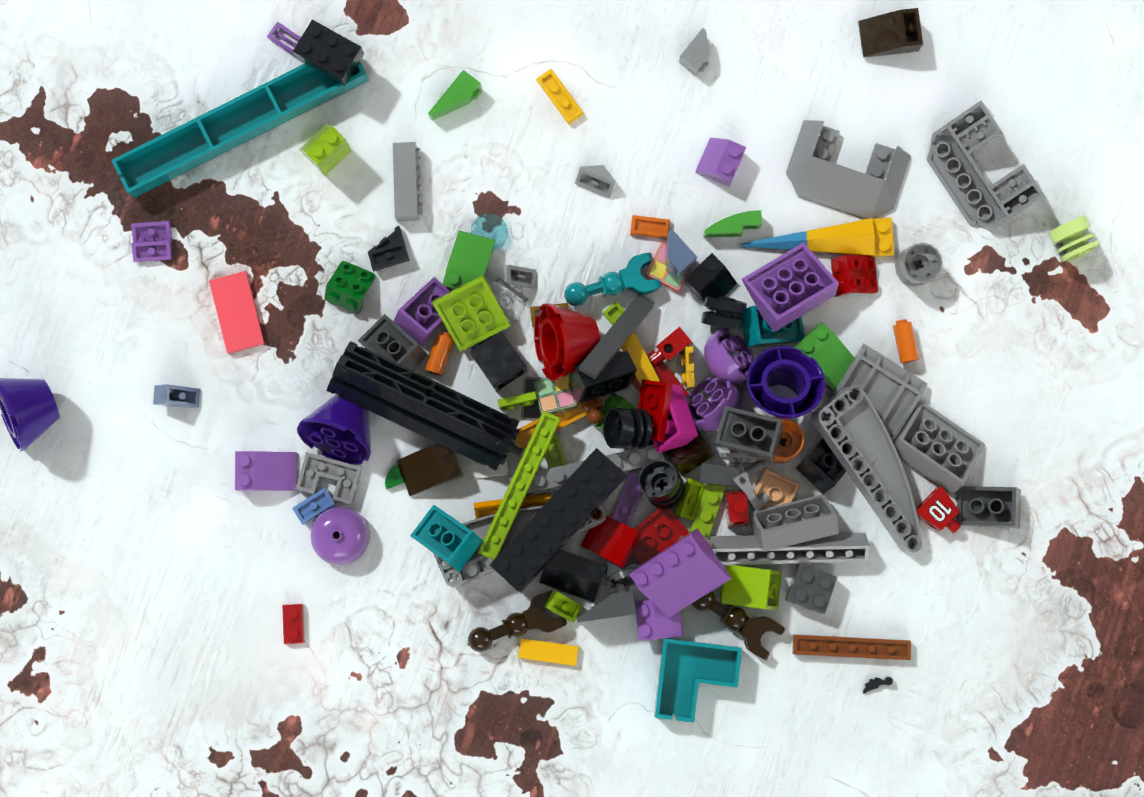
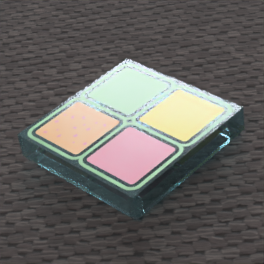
M571 373L557 381H551L547 377L533 381L540 414H542L543 410L554 415L579 408L568 386Z

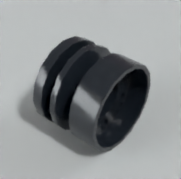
M611 408L608 410L603 430L607 445L610 448H646L652 435V421L649 412L645 409Z
M654 460L647 463L641 469L638 476L639 488L654 507L670 509L676 507L685 496L686 486L684 480L670 462Z

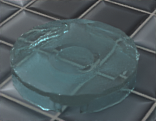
M484 214L476 218L471 225V234L496 240L493 251L504 246L508 237V229L501 217L496 214Z

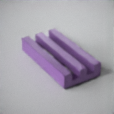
M277 22L267 35V38L295 57L292 52L293 49L273 35H277L294 48L297 44L277 31L278 28L297 41L301 37Z

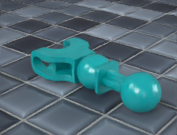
M644 253L633 256L626 268L619 270L618 273L608 272L603 277L599 276L596 283L586 286L579 282L569 284L564 291L566 302L571 306L577 307L583 305L589 296L599 293L606 297L607 294L611 296L617 295L622 290L623 292L630 290L640 295L658 291L662 287L660 280H646L640 272L642 267L651 263L653 260L652 254Z

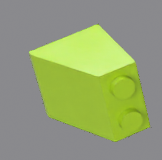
M325 124L299 148V151L324 176L352 151L346 139L329 124Z
M726 565L725 569L732 578L725 582L723 588H721V603L778 611L782 572Z

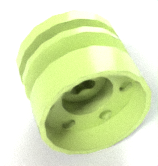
M1086 215L1071 220L1048 232L1053 244L1062 242L1064 245L1057 250V253L1067 251V254L1060 257L1062 262L1078 259L1100 245L1098 240L1091 243L1088 242V240L1095 237V234L1085 235L1084 233L1091 227Z

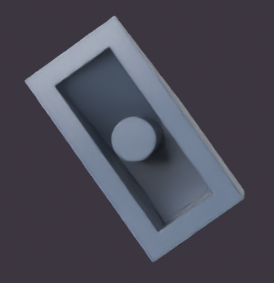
M168 384L154 385L153 405L199 408V388Z

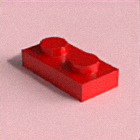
M303 604L282 605L284 644L305 643Z

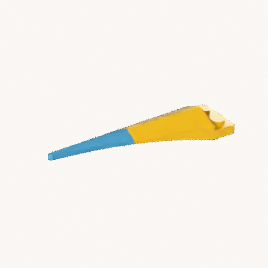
M892 217L870 218L746 242L740 246L791 250L804 242L812 252L873 257L894 256Z

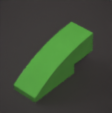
M761 210L747 211L726 217L705 229L703 238L741 237L743 229H760L762 225Z

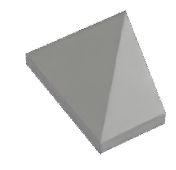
M604 165L581 166L575 184L610 198L616 181Z
M505 265V284L535 289L536 270Z

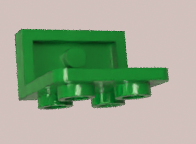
M342 261L326 285L324 300L343 307L348 311L360 314L364 296L374 282L376 275L349 262Z

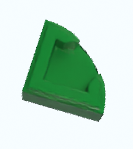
M398 464L393 466L386 476V489L405 483Z

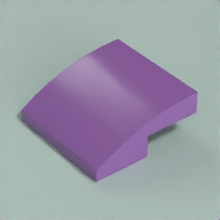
M171 221L131 224L133 262L172 259Z

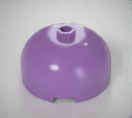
M720 328L709 337L705 344V360L711 373L725 383L730 381L735 385L742 384L747 381L748 369L755 358L750 349L745 347L744 341L738 335L734 337L728 333L730 332L729 329ZM738 350L739 354L732 358L731 355Z
M711 377L706 378L688 396L692 398L688 407L694 424L703 431L718 430L724 407L728 406L739 409L741 404V396L737 386L730 381L725 383L717 377L713 379ZM705 389V392L711 397V401L698 393Z
M347 507L330 508L321 513L314 521L310 535L311 544L316 554L322 560L334 565L350 564L362 557L370 542V529L365 518L357 511ZM339 532L340 537L335 539L334 535Z

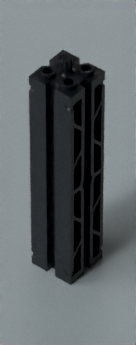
M352 341L349 342L343 355H341L336 363L333 376L326 391L332 394L335 393L355 405L482 465H488L489 468L495 471L499 464L504 465L508 456L505 452H512L519 456L523 452L522 448L514 445V442L511 441L516 439L520 431L517 429L519 421L509 418L508 415L371 350L359 347Z

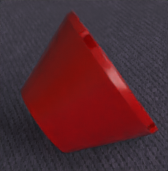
M546 303L539 307L538 310H541L540 314L535 317L534 343L538 361L542 360L544 365L543 373L549 380L557 381L573 372L577 364L582 363L599 343L600 334L593 317Z

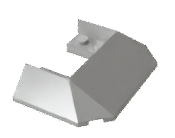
M981 100L932 134L927 162L968 223L996 228L1043 198L1045 194L1025 164H1022L992 184L972 153L1003 133V131L993 118L995 116Z
M803 120L786 171V175L791 181L798 197L863 219H874L894 209L911 155L898 145L893 149L876 143L866 172L862 173L830 162L840 131L823 126L824 121Z

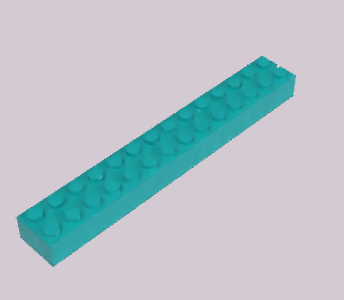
M359 62L346 86L309 65L303 64L111 161L121 177L120 179L127 193L131 197L136 198L369 81L361 62Z

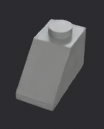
M704 28L701 29L679 58V63L696 76L700 71L703 73L709 65L707 34Z

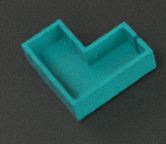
M663 638L654 717L673 720L672 714H674L677 721L694 723L699 683L738 688L742 648Z

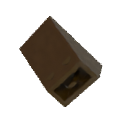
M918 8L897 10L858 21L863 58L919 52L923 45Z
M697 427L698 436L687 445L665 451L682 476H685L700 466L701 463L714 456L710 444Z

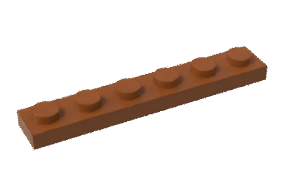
M793 634L792 654L911 660V641Z

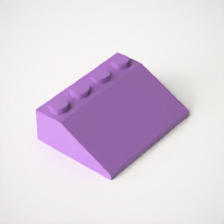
M804 242L742 278V282L761 316L774 332L835 296L839 285L838 281Z
M698 528L638 566L629 574L639 590L668 618L732 578Z

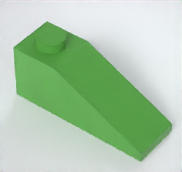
M462 70L428 112L429 118L435 120L470 104L473 99L477 100L482 93L481 83Z

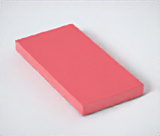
M243 271L209 280L227 353L231 354L264 345L265 341L247 272Z

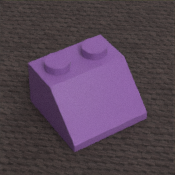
M710 137L695 172L730 187L746 147L728 139Z
M650 600L634 601L639 641L684 636L681 611L668 618Z

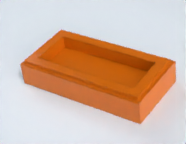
M632 215L630 235L667 239L670 219Z

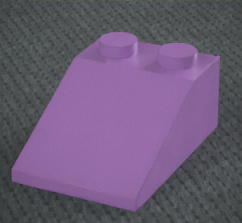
M433 277L398 310L393 322L420 345H424L444 324L432 302L451 291Z
M235 451L236 491H297L295 489L297 485V452Z

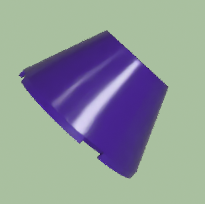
M785 346L774 347L760 353L750 365L747 373V389L752 400L763 414L782 420H789L806 415L818 406L825 391V376L817 361L813 357L810 358L802 353V350ZM773 385L786 386L797 397L791 399L780 398L773 394L769 387Z
M0 378L1 416L11 439L21 452L27 449L60 419L59 410L54 396L44 379Z

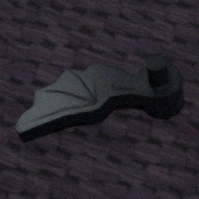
M877 677L870 679L865 684L863 693L865 694L870 690L877 689L880 685H891L893 679L891 677H886L884 680Z

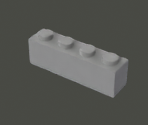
M416 142L393 143L394 209L396 221L419 220V215L423 214L422 203H419V196H422V186L418 185V178H421V166H418V159H421V150L417 148Z

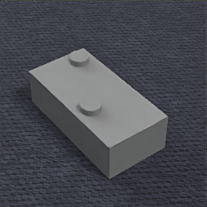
M824 494L750 512L752 532L763 552L839 534L837 514Z

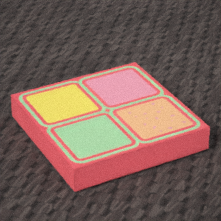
M662 241L645 276L653 280L658 279L662 285L679 292L690 269L679 279L675 276L671 277L665 270L667 268L665 266L666 243Z

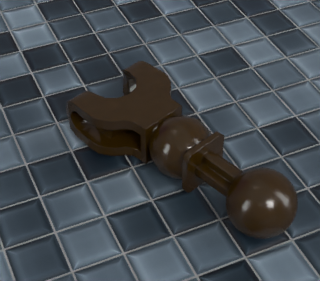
M553 590L535 596L527 610L522 613L510 614L505 620H502V625L490 630L484 627L473 629L468 636L470 648L476 652H485L491 647L494 640L506 635L510 639L511 636H523L528 629L536 628L550 633L566 626L567 620L561 617L551 620L544 614V606Z
M713 591L692 603V606L699 611L711 610L719 615V621L724 623L726 628L743 636L746 649L764 660L768 659L770 653L761 645L762 635L768 631L782 635L785 631L782 625L769 617L752 618L747 616L742 608L734 607L730 604L726 607L715 600Z

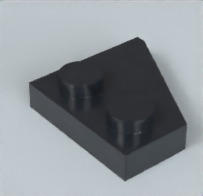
M400 226L395 227L394 232L388 237L385 236L377 246L368 251L373 272L410 261Z

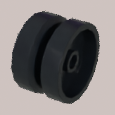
M705 296L704 306L715 310V312H703L701 323L727 329H743L744 319L733 314L746 313V302L724 296Z

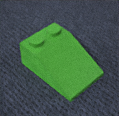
M458 231L442 285L457 289L482 275L486 278L496 240Z
M822 321L794 346V348L802 350V353L810 358L813 357L824 373L825 385L832 392L835 391L855 358Z

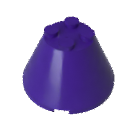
M337 394L300 421L297 427V433L301 440L311 449L316 447L323 451L321 455L352 465H360L363 461H368L371 456L369 411L339 397Z

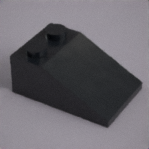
M823 437L795 467L822 494L833 488L846 472ZM845 444L842 447L843 453L847 452Z

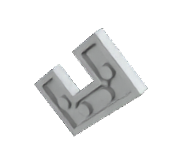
M306 452L295 489L315 494L320 476L337 481L333 500L352 505L362 467Z

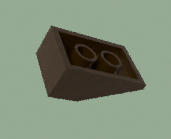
M438 443L397 460L409 496L464 477L455 451Z

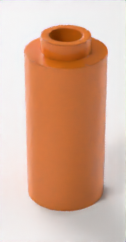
M907 319L896 321L893 331L900 364L919 360L912 322H907Z
M441 331V334H436L425 371L443 376L454 343L449 333Z

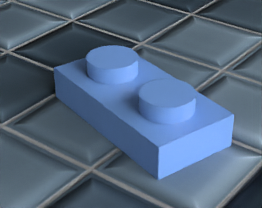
M324 487L292 509L301 524L304 525L336 503Z

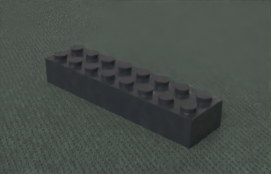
M596 448L491 562L490 566L521 594L624 481L626 474Z

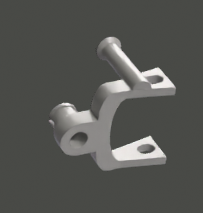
M761 460L745 471L742 463L735 465L734 467H740L741 472L733 480L745 492L755 510H760L763 508V505L770 503L771 501L765 491L756 496L749 480L750 476L767 468L764 462Z

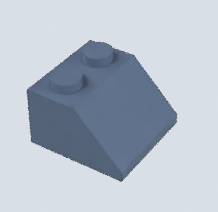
M670 229L666 239L665 266L667 268L665 270L671 277L675 276L679 279L695 265L697 256Z

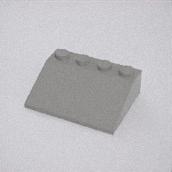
M920 401L893 442L900 459L952 494L964 485L985 446L979 439L923 401Z

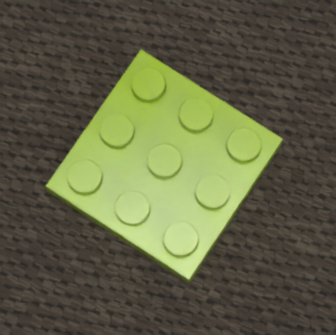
M484 275L432 302L460 352L511 326Z

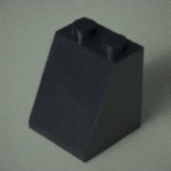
M502 331L487 338L488 340L483 344L481 342L477 343L471 348L472 351L469 352L496 392L528 371L527 366Z

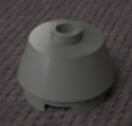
M630 555L624 568L611 561L607 562L606 580L609 581L611 588H616V584H623L624 587L635 584L629 574L641 564L634 555Z

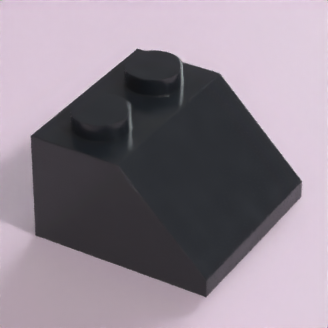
M713 253L692 271L683 282L703 304L705 296H725L737 284L726 266Z

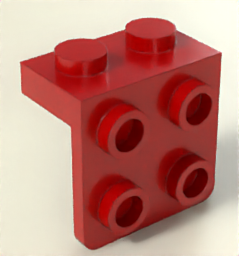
M843 255L831 259L832 276L839 283L834 297H842L852 293L875 294L878 292L876 265L873 256Z

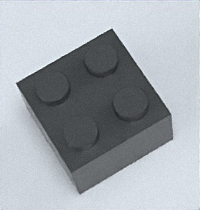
M797 564L785 601L825 614L837 577L803 564Z

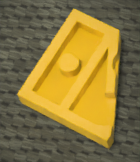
M693 346L685 347L683 354H680V364L684 366L685 372L681 373L682 385H686V389H694L695 387L692 357Z

